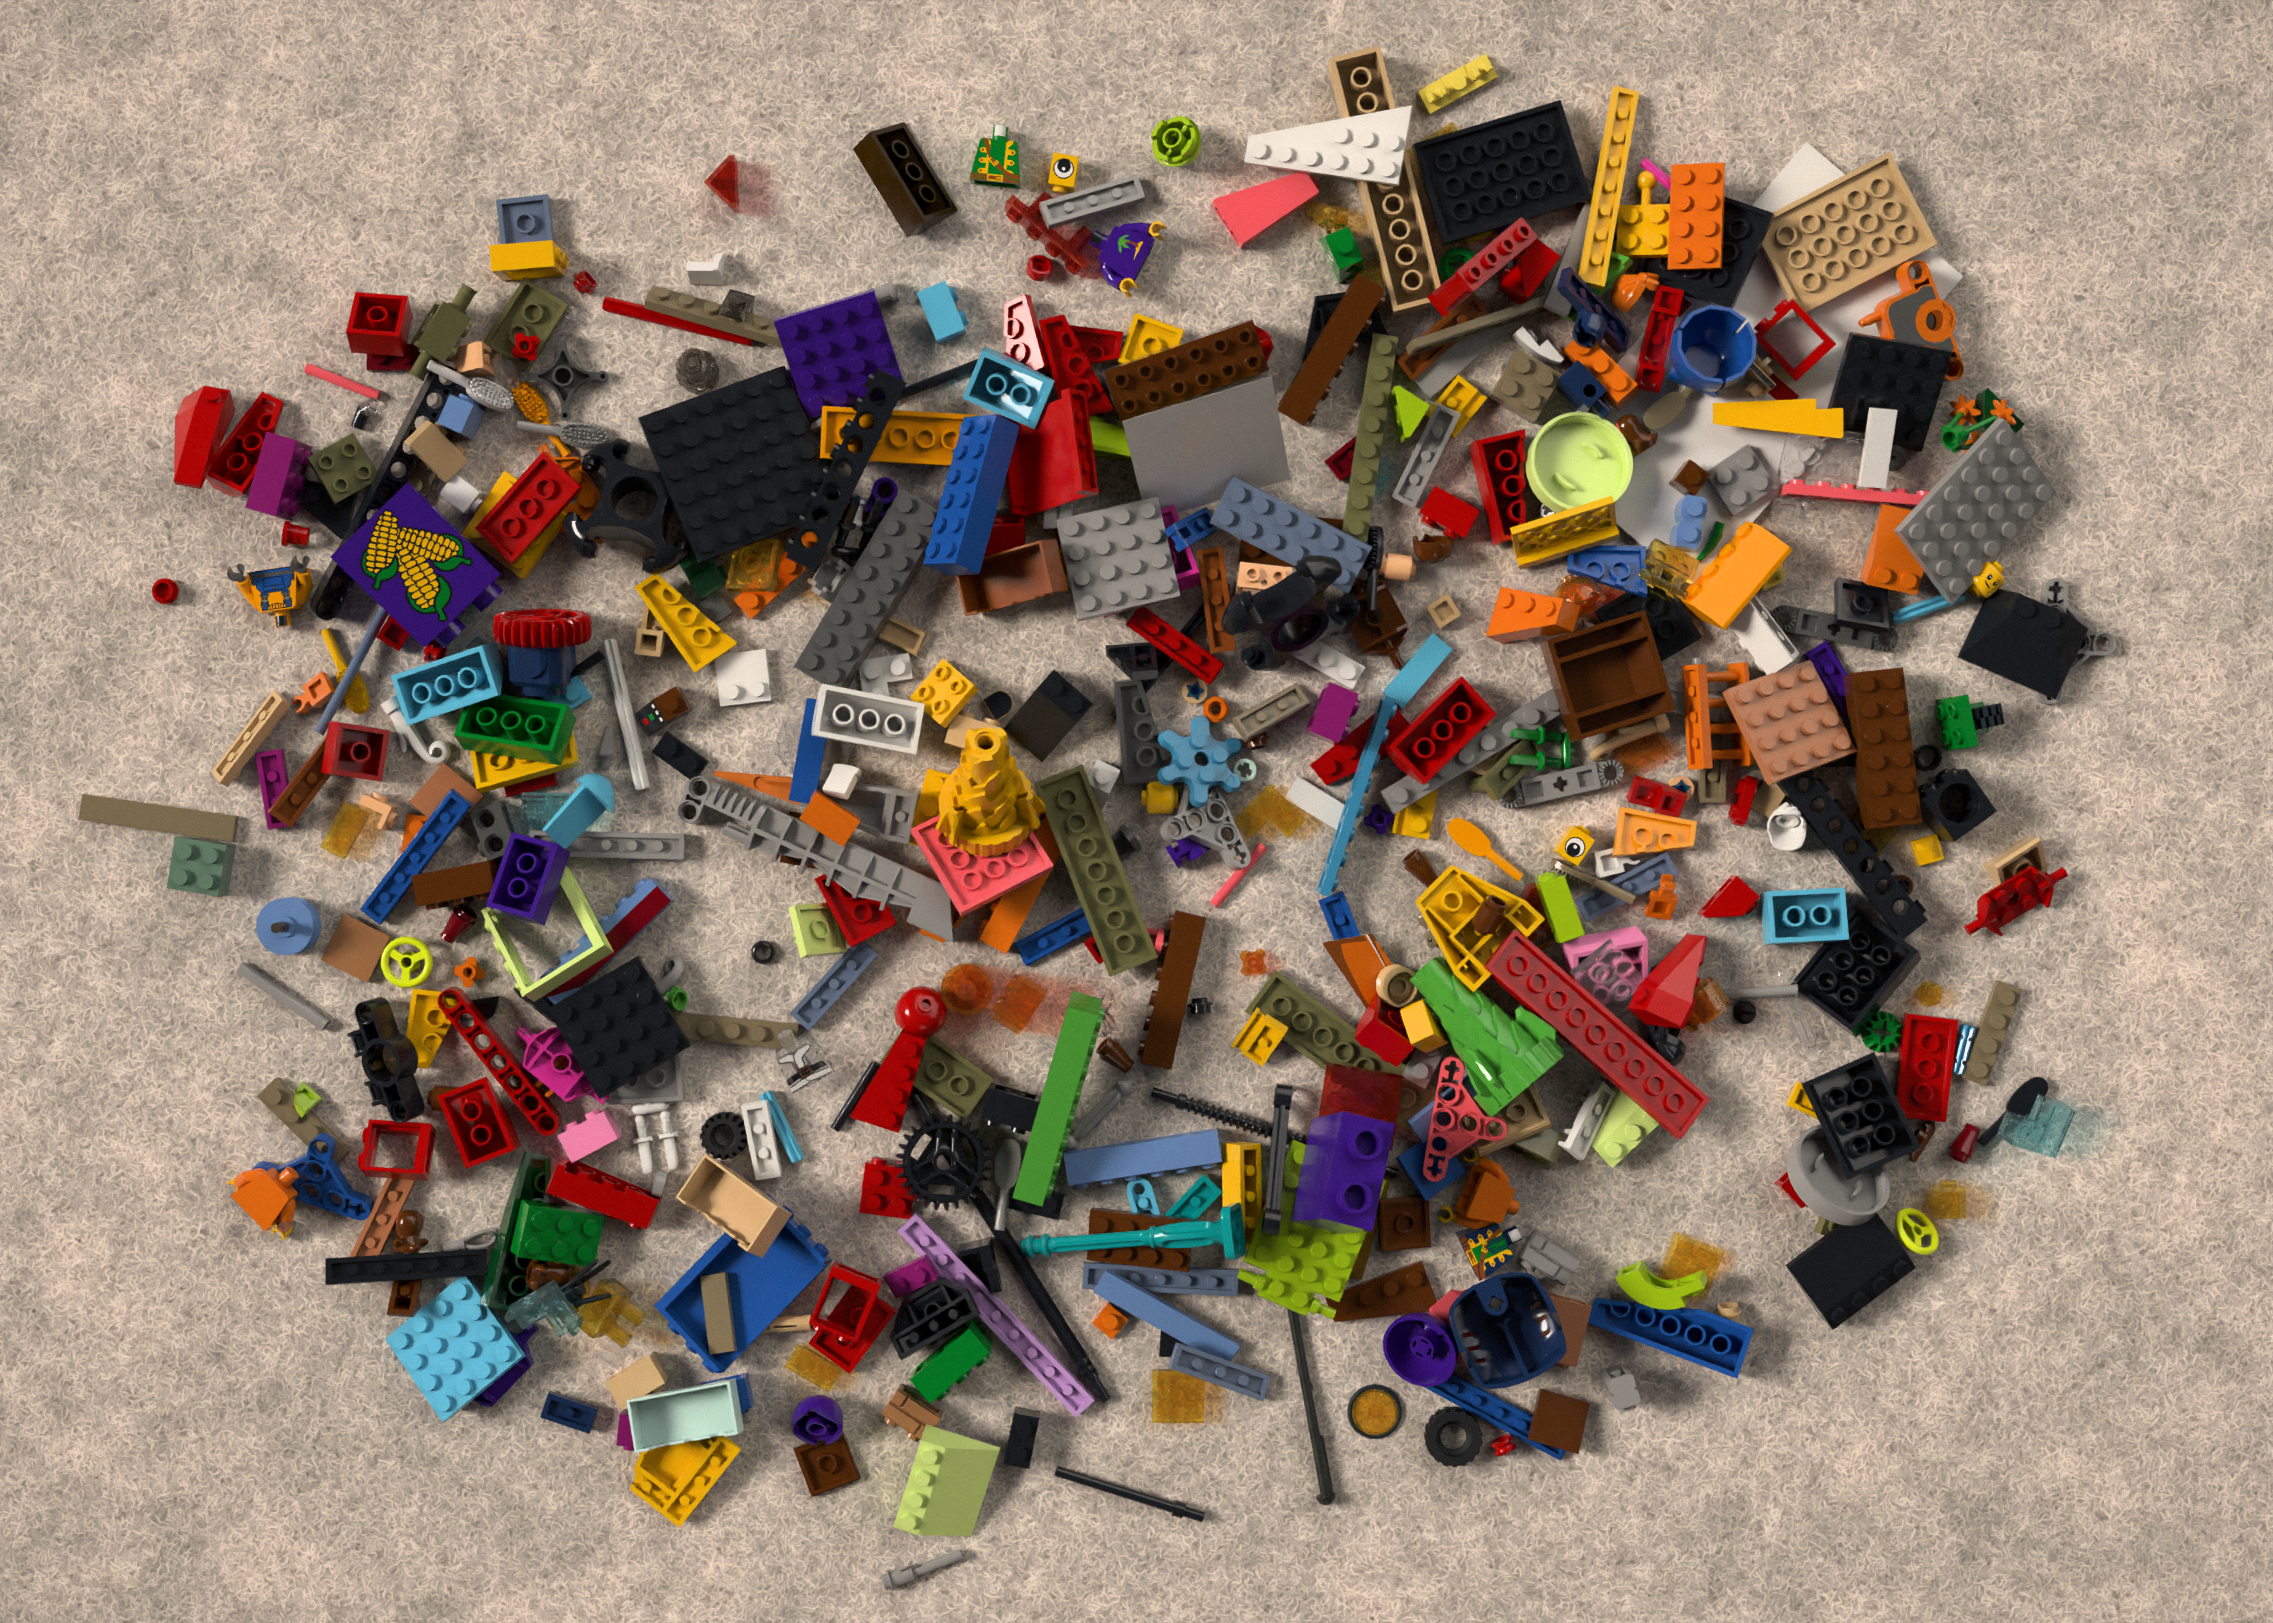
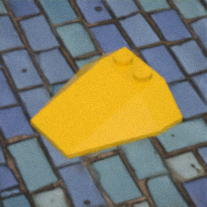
M1450 865L1415 901L1452 972L1473 993L1490 977L1491 973L1484 968V965L1510 931L1516 928L1528 938L1545 920L1526 900L1453 865ZM1489 895H1494L1506 902L1507 913L1493 935L1488 934L1484 936L1474 930L1472 919L1483 900L1487 899Z

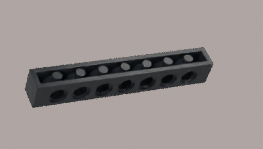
M879 368L876 374L870 372L864 387L868 388V391L864 398L858 397L852 409L857 413L853 421L847 419L841 434L845 435V438L841 445L835 444L829 456L834 460L830 468L824 466L818 481L822 482V485L818 492L812 491L806 503L811 507L807 515L801 513L795 528L799 529V532L795 539L789 538L783 550L788 553L786 559L815 572L905 388L906 382ZM873 393L883 394L885 404L882 406L874 405L871 402V395ZM863 416L871 417L874 422L873 428L869 430L863 429L859 424V419ZM852 439L859 440L862 443V451L852 453L848 449V442ZM839 463H847L851 468L850 475L846 477L840 476L836 471V466ZM829 486L836 487L840 493L839 498L836 500L827 499L825 489ZM816 510L826 511L828 514L826 523L818 524L814 521L813 513ZM806 533L814 534L817 539L816 545L810 548L804 546L802 536Z
M1813 770L1776 783L1793 806L1797 807L1808 825L1901 939L1906 938L1928 921L1924 916V913L1927 911L1917 899L1913 902L1908 895L1910 889L1901 879L1897 881L1891 874L1894 872L1892 866L1885 859L1882 861L1875 854L1878 851L1876 846L1870 839L1866 841L1859 833L1862 831L1861 827L1853 818L1848 820L1843 813L1846 811L1843 804L1837 798L1833 800L1827 793L1830 790L1821 778L1817 780L1811 773ZM1806 778L1808 787L1805 791L1799 792L1796 784L1799 779ZM1821 798L1824 801V808L1820 812H1815L1813 810V802ZM1837 818L1840 821V828L1836 832H1831L1829 830V823ZM1850 839H1854L1856 848L1853 852L1847 853L1845 843ZM1870 859L1872 868L1869 872L1863 873L1861 864L1863 861ZM1881 880H1887L1888 889L1883 893H1879L1877 890L1878 883ZM1902 900L1904 902V909L1900 913H1895L1893 910L1894 903Z

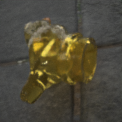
M1309 202L1306 204V216L1313 219L1317 226L1326 230L1327 234H1331L1332 228L1340 229L1347 226V207L1340 206L1339 204L1333 206L1329 202Z

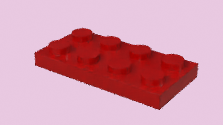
M543 451L475 529L511 564H516L583 487L547 452Z
M1904 1013L1903 1037L1900 1042L1894 1094L1906 1118L1946 1122L1958 1027L1957 1019Z

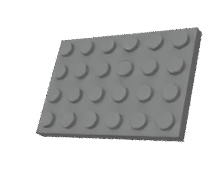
M1997 418L1894 529V532L1944 599L1954 604L1973 583L1975 575L1980 574L1984 563H1992L2051 499L2056 491L2007 421Z

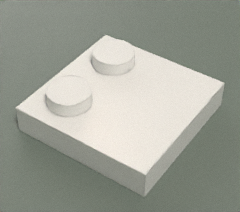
M767 649L727 653L715 660L720 707L773 701Z

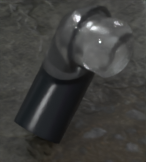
M370 398L359 404L351 426L364 430L368 416L373 413L377 415L383 413L385 409L384 403L378 401L377 398Z

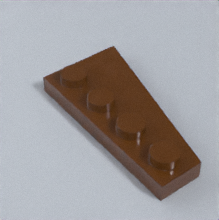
M1421 1260L1345 1288L1340 1302H1335L1325 1297L1328 1306L1336 1309V1314L1333 1318L1334 1322L1429 1311V1308L1437 1302Z

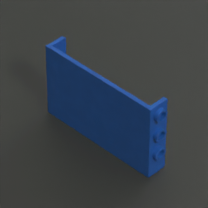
M766 1194L768 1197L777 1202L770 1194ZM785 1205L782 1207L792 1213V1215L763 1258L744 1250L738 1245L739 1241L725 1232L654 1305L668 1320V1327L676 1335H681L686 1340V1347L692 1353L699 1354L703 1359L702 1364L711 1373L725 1372L832 1262V1259L828 1256L830 1253L828 1249L820 1242L816 1244L810 1237L812 1235L811 1231L805 1225H799L793 1219L794 1213ZM728 1272L737 1351L709 1355L700 1276Z

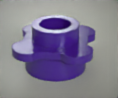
M1375 804L1372 806V812L1369 816L1364 818V824L1367 827L1371 826L1376 830L1377 834L1382 835L1386 833V827L1390 822L1394 821L1395 817L1392 812H1386L1382 809L1380 804ZM1377 817H1381L1382 820L1378 822Z

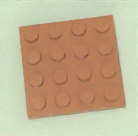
M1811 660L1731 687L1722 693L1768 786L1851 756L1857 752Z

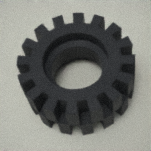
M729 1111L719 1112L711 1116L702 1126V1133L700 1134V1139H702L701 1145L702 1148L705 1147V1152L708 1155H713L712 1158H721V1160L732 1159L746 1147L748 1140L744 1120L742 1121L740 1119L741 1116L738 1114L734 1115L732 1114L733 1112ZM728 1126L733 1130L734 1140L731 1144L721 1145L716 1141L715 1132L718 1127Z

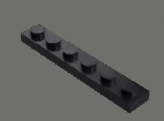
M487 1249L325 1258V1285L327 1286L487 1276Z

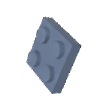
M548 194L496 200L501 244L547 240L555 242L550 196Z

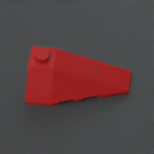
M204 385L183 399L175 416V485L197 489L202 488L235 413L230 390Z
M1686 934L1638 986L1628 1009L1647 1025L1684 1029L1695 1007L1696 998L1693 997L1695 987L1699 986L1700 978L1697 974L1699 967L1704 962L1708 938L1704 935Z

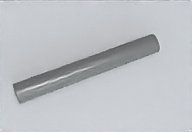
M1798 985L1718 990L1719 1000L1798 995Z

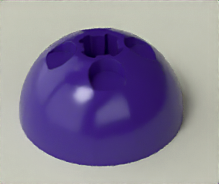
M1422 1312L1409 1313L1396 1319L1384 1334L1383 1351L1385 1358L1393 1371L1405 1381L1417 1386L1432 1387L1442 1384L1452 1375L1458 1360V1346L1452 1330L1438 1317Z

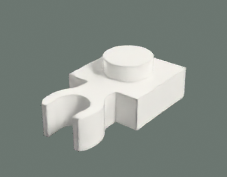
M1613 848L1591 853L1597 878L1625 872L1623 864L1634 865L1640 862V859L1630 860L1629 856L1612 858Z

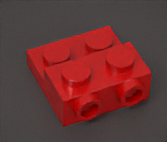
M872 1157L871 1161L867 1160L865 1162L859 1213L902 1219L911 1218L914 1194L911 1196L907 1195V1192L911 1189L909 1186L901 1187V1184L906 1181L905 1178H897V1175L903 1172L902 1168H896L895 1164L887 1163V1159L882 1157Z

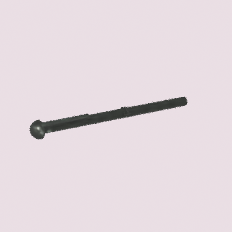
M1287 1309L1320 1494L1316 1496V1499L1322 1505H1330L1334 1502L1336 1493L1333 1492L1324 1437L1319 1432L1312 1394L1314 1389L1309 1377L1298 1313Z

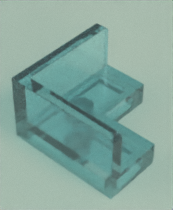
M2038 1094L2029 1117L2006 1111L1997 1135L2013 1146L2056 1158L2074 1117L2075 1110L2060 1100Z
M554 1280L512 1303L504 1317L507 1322L515 1319L523 1330L545 1318L559 1338L567 1333H570L572 1336L577 1335L583 1322Z

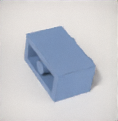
M461 393L458 397L450 394L437 423L474 440L486 412L479 408L481 404L474 401V399Z

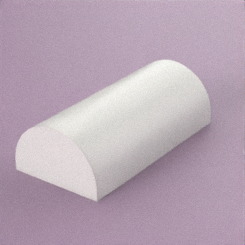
M821 684L813 715L812 736L916 755L925 704Z

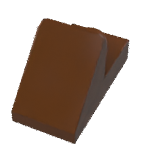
M423 1280L394 1281L387 1315L414 1317L421 1308L419 1295Z

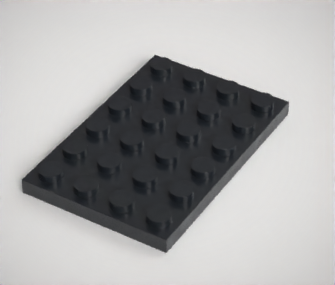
M1561 100L1412 145L1443 246L1510 226L1519 218H1523L1525 221L1583 204L1592 199Z

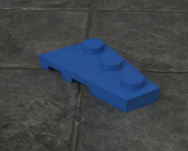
M1598 545L1567 555V573L1646 598V546Z

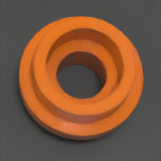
M1217 696L1209 698L1203 706L1204 716L1211 722L1223 721L1229 712L1227 702ZM1213 705L1220 706L1221 712L1219 714L1211 712Z

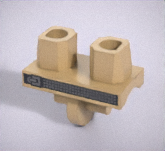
M1756 353L1755 361L1746 373V376L1752 382L1744 391L1752 400L1763 393L1766 394L1776 386L1769 378L1774 372L1768 365L1773 359L1770 355L1762 359Z

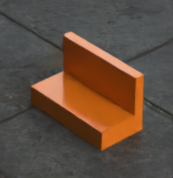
M815 789L810 797L811 801L799 819L844 847L860 823V817Z

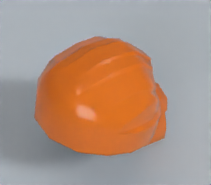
M1644 272L1639 274H1622L1611 286V301L1614 307L1627 313L1646 288L1652 291L1658 289V279L1660 276Z

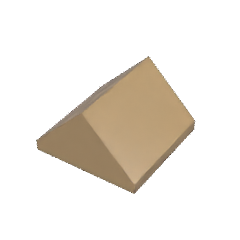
M2025 837L1983 864L1996 886L2030 866L2036 867L2043 873L2048 871L2042 843L2038 837Z

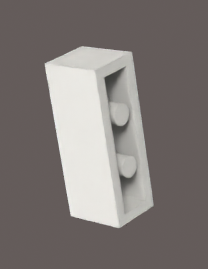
M1756 595L1728 626V629L1734 631L1739 637L1742 648L1750 652L1754 657L1758 669L1767 675L1777 672L1792 662L1799 654L1798 650Z

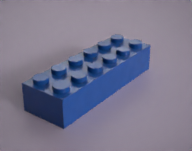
M997 414L964 417L960 426L958 441L953 451L951 466L946 476L943 495L939 501L936 520L932 526L929 545L925 551L924 565L945 575H974L980 573L1020 426Z

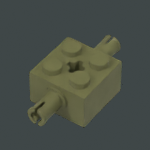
M462 283L461 288L451 303L436 299L410 342L418 347L421 353L411 370H409V373L424 381L429 371L426 368L430 360L436 362L439 360L445 363L446 359L451 360L458 350V347L455 346L460 337L465 338L472 326L469 324L471 318L466 315L465 310L475 294H477V291Z

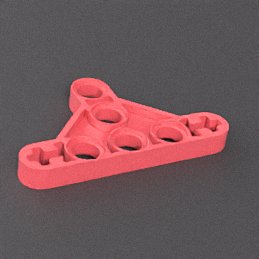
M1450 1055L1443 1060L1439 1073L1423 1165L1424 1176L1432 1182H1438L1445 1177L1450 1158L1479 1139L1490 1141L1502 1140L1508 1130L1506 1121L1502 1117L1494 1115L1490 1118L1488 1114H1485L1463 1083L1465 1064L1456 1055ZM1451 1061H1455L1456 1066L1460 1067V1071L1456 1070L1453 1080H1459L1458 1084L1453 1081H1442L1443 1077L1449 1078L1450 1070L1445 1068V1065H1450ZM1443 1087H1453L1456 1096L1452 1100L1444 1099L1441 1095ZM1445 1111L1450 1114L1451 1122L1448 1125H1441L1437 1122L1436 1116L1439 1112ZM1465 1117L1476 1119L1477 1127L1474 1130H1466L1463 1127L1462 1121ZM1491 1122H1499L1503 1126V1132L1500 1135H1492L1489 1132L1488 1125ZM1436 1137H1442L1446 1140L1447 1147L1442 1151H1438L1433 1148L1432 1140ZM1435 1156H1445V1160L1440 1158L1438 1168L1442 1169V1172L1439 1171L1437 1175H1432V1170L1428 1169V1166L1432 1167Z

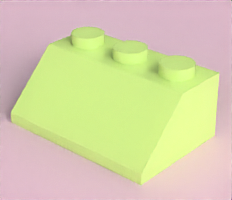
M1616 1086L1612 1088L1616 1093L1590 1146L1612 1168L1659 1125Z

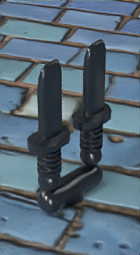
M851 496L844 517L837 525L840 529L835 540L836 545L831 548L833 556L847 561L859 559L878 528L877 523L884 507L882 499L876 498L866 524L863 523L860 529L864 532L859 542V548L845 547L844 544L850 530H855L856 524L853 521L860 505V496Z

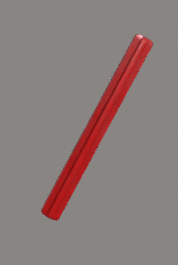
M605 297L602 303V309L606 312L747 346H752L754 341L753 339L644 308V305L611 297Z

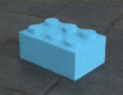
M1845 888L1766 891L1760 894L1764 946L1828 943L1849 940Z

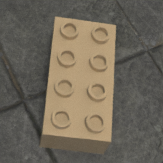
M704 1154L675 1197L684 1205L703 1214L708 1220L739 1241L738 1245L744 1250L761 1258L764 1257L792 1215V1213L724 1163L707 1154Z

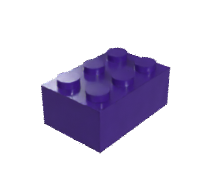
M512 832L486 907L501 915L545 926L570 852L559 844Z

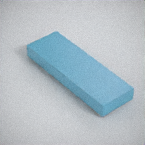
M1432 633L1382 693L1394 698V703L1403 709L1453 649Z

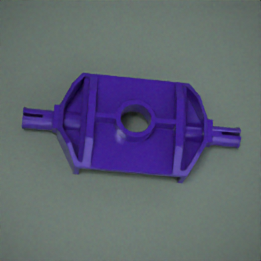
M530 1322L521 1333L510 1332L526 1356L473 1399L472 1402L492 1407L534 1364L527 1342L538 1331L537 1326L528 1333L534 1326Z

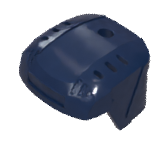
M1509 1272L1499 1274L1475 1284L1463 1292L1449 1309V1323L1464 1363L1476 1383L1484 1389L1507 1388L1531 1380L1552 1368L1567 1352L1566 1340L1556 1308L1540 1282L1529 1273ZM1491 1298L1501 1300L1500 1311H1496L1495 1308H1489L1488 1304L1491 1303ZM1537 1301L1540 1302V1306H1538L1534 1310H1530L1531 1305H1533ZM1546 1315L1547 1318L1539 1324L1536 1323V1319ZM1549 1329L1550 1333L1543 1337L1542 1332ZM1467 1332H1473V1333H1474L1473 1336L1465 1337V1338L1462 1337V1334H1463V1333H1467ZM1479 1345L1480 1347L1478 1350L1468 1351L1470 1346ZM1477 1359H1485L1484 1363H1476Z

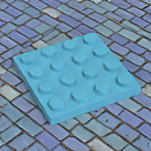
M459 1277L420 1309L414 1317L408 1319L385 1339L442 1422H447L526 1356L494 1309L480 1304L482 1292L471 1277Z

